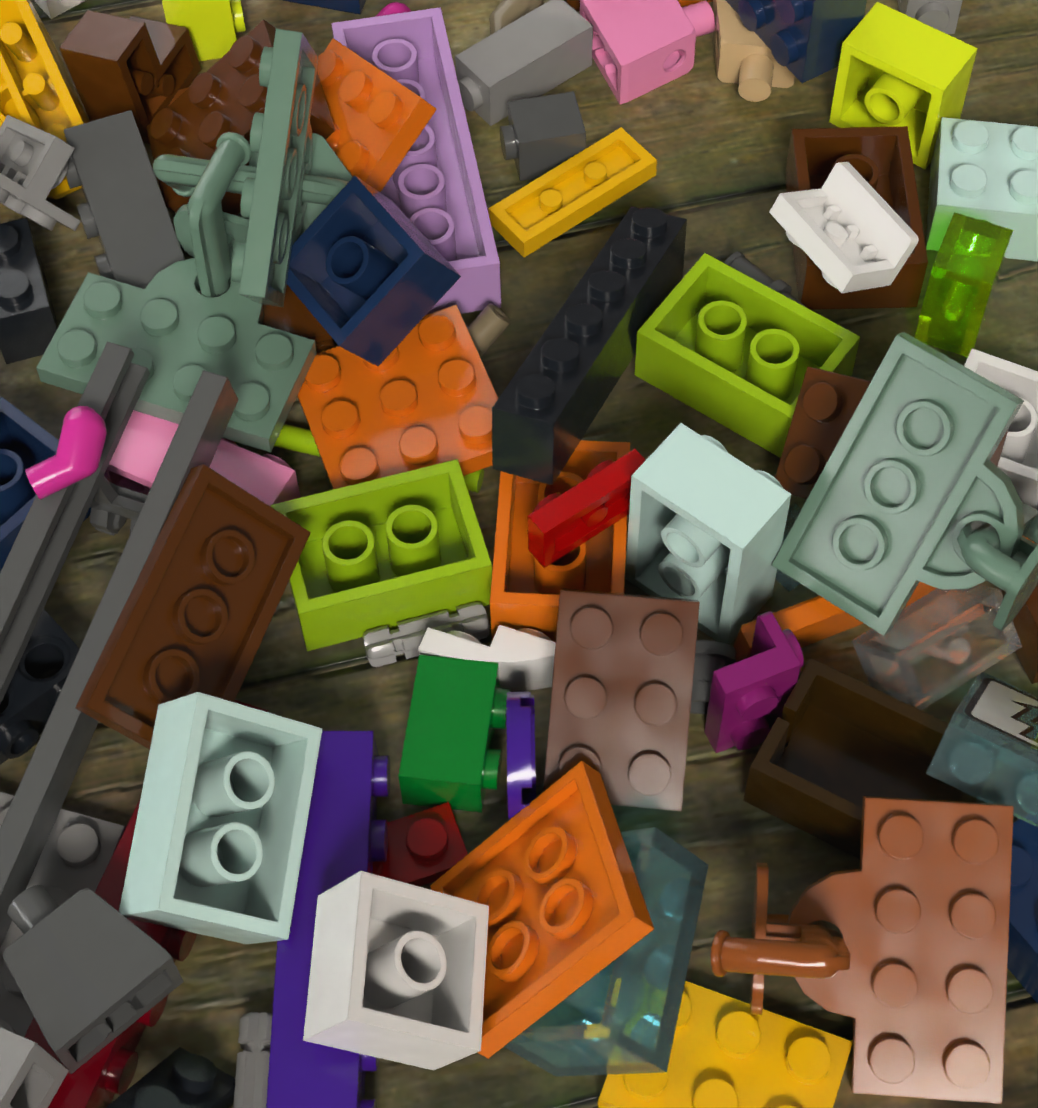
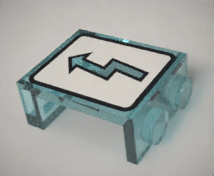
M980 671L955 710L926 774L986 803L1014 806L1013 816L1038 827V697Z

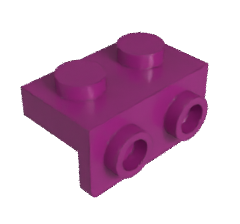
M771 611L757 616L750 657L713 671L704 732L716 754L734 746L738 750H746L764 742L777 717L781 718L783 707L798 681L800 668L804 665L800 644L790 629H781Z

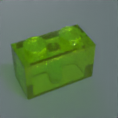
M954 212L932 266L914 338L940 349L966 357L969 356L971 349L975 348L991 306L1013 230Z

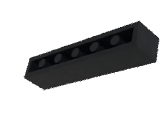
M631 206L492 407L493 469L549 485L554 484L636 353L637 331L682 280L687 219L667 215L655 208L641 209Z

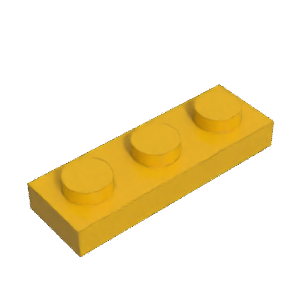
M620 127L489 207L488 214L491 226L525 258L656 176L657 159Z

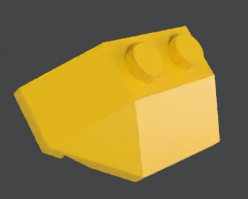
M0 0V127L6 116L10 115L67 143L64 129L88 123L90 120L55 44L30 0ZM65 176L56 188L51 189L47 197L59 199L81 189V186L70 189Z

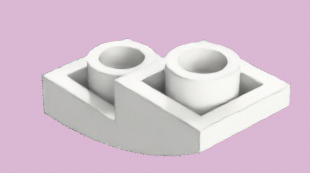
M499 625L489 647L481 644L478 639L465 632L449 631L445 633L428 627L418 648L419 655L499 663L500 688L510 689L511 692L552 687L556 642H553L547 635L534 629L521 628L515 630Z

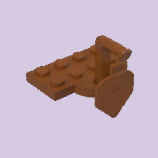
M863 796L860 868L831 872L807 886L792 906L788 915L767 913L768 863H756L752 938L730 937L728 931L719 930L715 934L711 946V968L714 975L723 977L727 972L751 974L750 1013L753 1015H762L764 975L795 977L804 994L825 1010L853 1018L852 1093L1002 1104L1014 806L1009 804ZM821 920L831 922L839 928L840 932L828 929Z

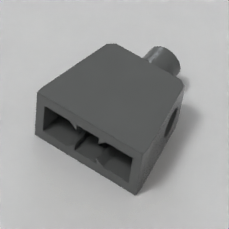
M35 885L20 893L8 908V916L21 930L23 935L5 949L2 954L3 959L46 1041L65 1068L69 1070L70 1074L74 1073L184 982L173 958L161 945L88 888L79 890L59 906L42 885Z

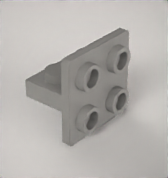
M7 115L0 127V203L50 231L53 230L57 222L76 231L81 221L46 200L51 189L56 188L65 178L69 166L68 159L75 148L48 132Z

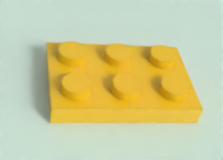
M647 967L600 1093L598 1108H833L853 1041L765 1009L762 1010V1015H753L750 1013V1004Z

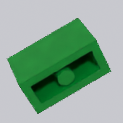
M419 655L398 774L403 804L435 807L449 802L452 810L482 813L486 789L498 790L502 749H493L492 744L495 728H507L506 700L507 692H511L510 689L500 688L499 663Z

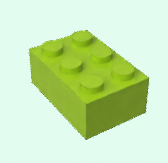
M704 253L637 331L635 376L781 458L807 366L852 377L860 336Z
M458 459L270 505L276 511L311 532L289 580L307 651L362 638L366 630L388 625L389 630L397 629V622L437 611L447 609L449 615L457 613L456 606L475 601L481 602L483 606L490 605L492 563Z

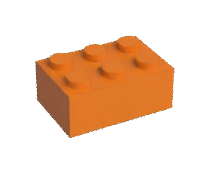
M581 440L553 485L500 471L490 594L492 640L498 626L502 625L515 630L521 628L534 629L547 635L553 642H556L560 590L564 588L624 594L627 516L543 568L528 550V515L548 495L557 492L563 494L584 481L591 470L601 462L609 459L616 461L630 452V442Z

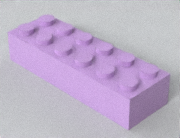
M441 7L331 23L335 40L437 109L380 192L401 209L461 276L426 315L453 305H457L461 314L482 311L489 303L501 308L500 261Z

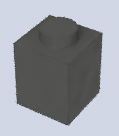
M574 91L508 101L509 125L500 126V140L504 159H514L520 181L537 179L586 149V131Z

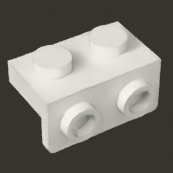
M849 162L836 163L820 189L780 193L769 211L785 229L788 239L796 246L802 248L822 271L823 278L841 293L891 285L919 241L917 234Z

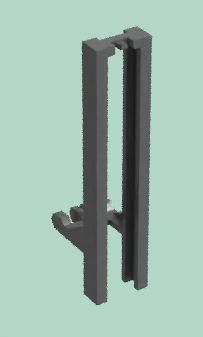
M108 341L78 403V406H88L94 409L105 421L107 435L99 467L93 475L42 500L36 495L0 572L1 704L89 508H91L90 524L97 531L113 536L118 534L127 518L131 519L129 539L0 827V947L12 922V919L7 914L8 908L12 901L27 888L99 722L75 709L191 468L202 464L210 467L239 400L228 377L203 370L148 495L117 486L108 481L104 474L150 372L147 367L131 363L134 356L131 348Z

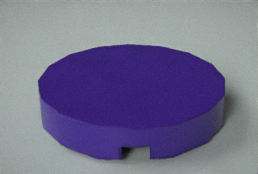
M507 692L508 821L523 808L530 805L529 803L536 798L534 695H531V692Z

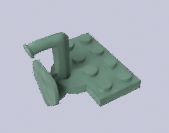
M277 28L274 46H265L260 60L259 84L268 88L264 113L255 112L250 131L251 159L249 165H243L238 168L226 192L242 194L241 217L249 219L246 244L237 243L235 246L231 271L232 281L240 283V295L258 304L284 307L292 245L353 177L327 141L321 135L312 133L310 116L319 58L302 32ZM162 154L154 160L153 172L159 180L172 187L175 193L183 197H189L192 195L210 160Z
M227 132L218 138L217 149L207 164L188 204L182 205L174 216L177 240L180 247L192 258L177 261L161 270L145 289L88 272L36 369L41 382L83 394L107 341L131 348L134 353L131 363L147 367L150 372L134 411L176 424L180 423L203 370L228 377L239 400L222 438L271 453L316 356L315 340L263 325V305L240 295V283L232 281L231 271L235 246L237 243L246 244L249 219L223 212L221 201L238 168L250 161L252 152L249 142L242 135L235 132Z
M905 332L897 334L771 566L883 636L892 630L919 582L941 590L969 589L988 581L1006 592L992 626L1000 631L1004 630L1020 612L1038 584V510L1022 503L1011 479L990 461L1024 400Z

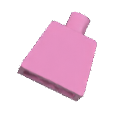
M580 0V15L593 25L592 58L620 105L689 73L694 67L696 37L715 31L714 13L706 0L685 7H681L677 0Z

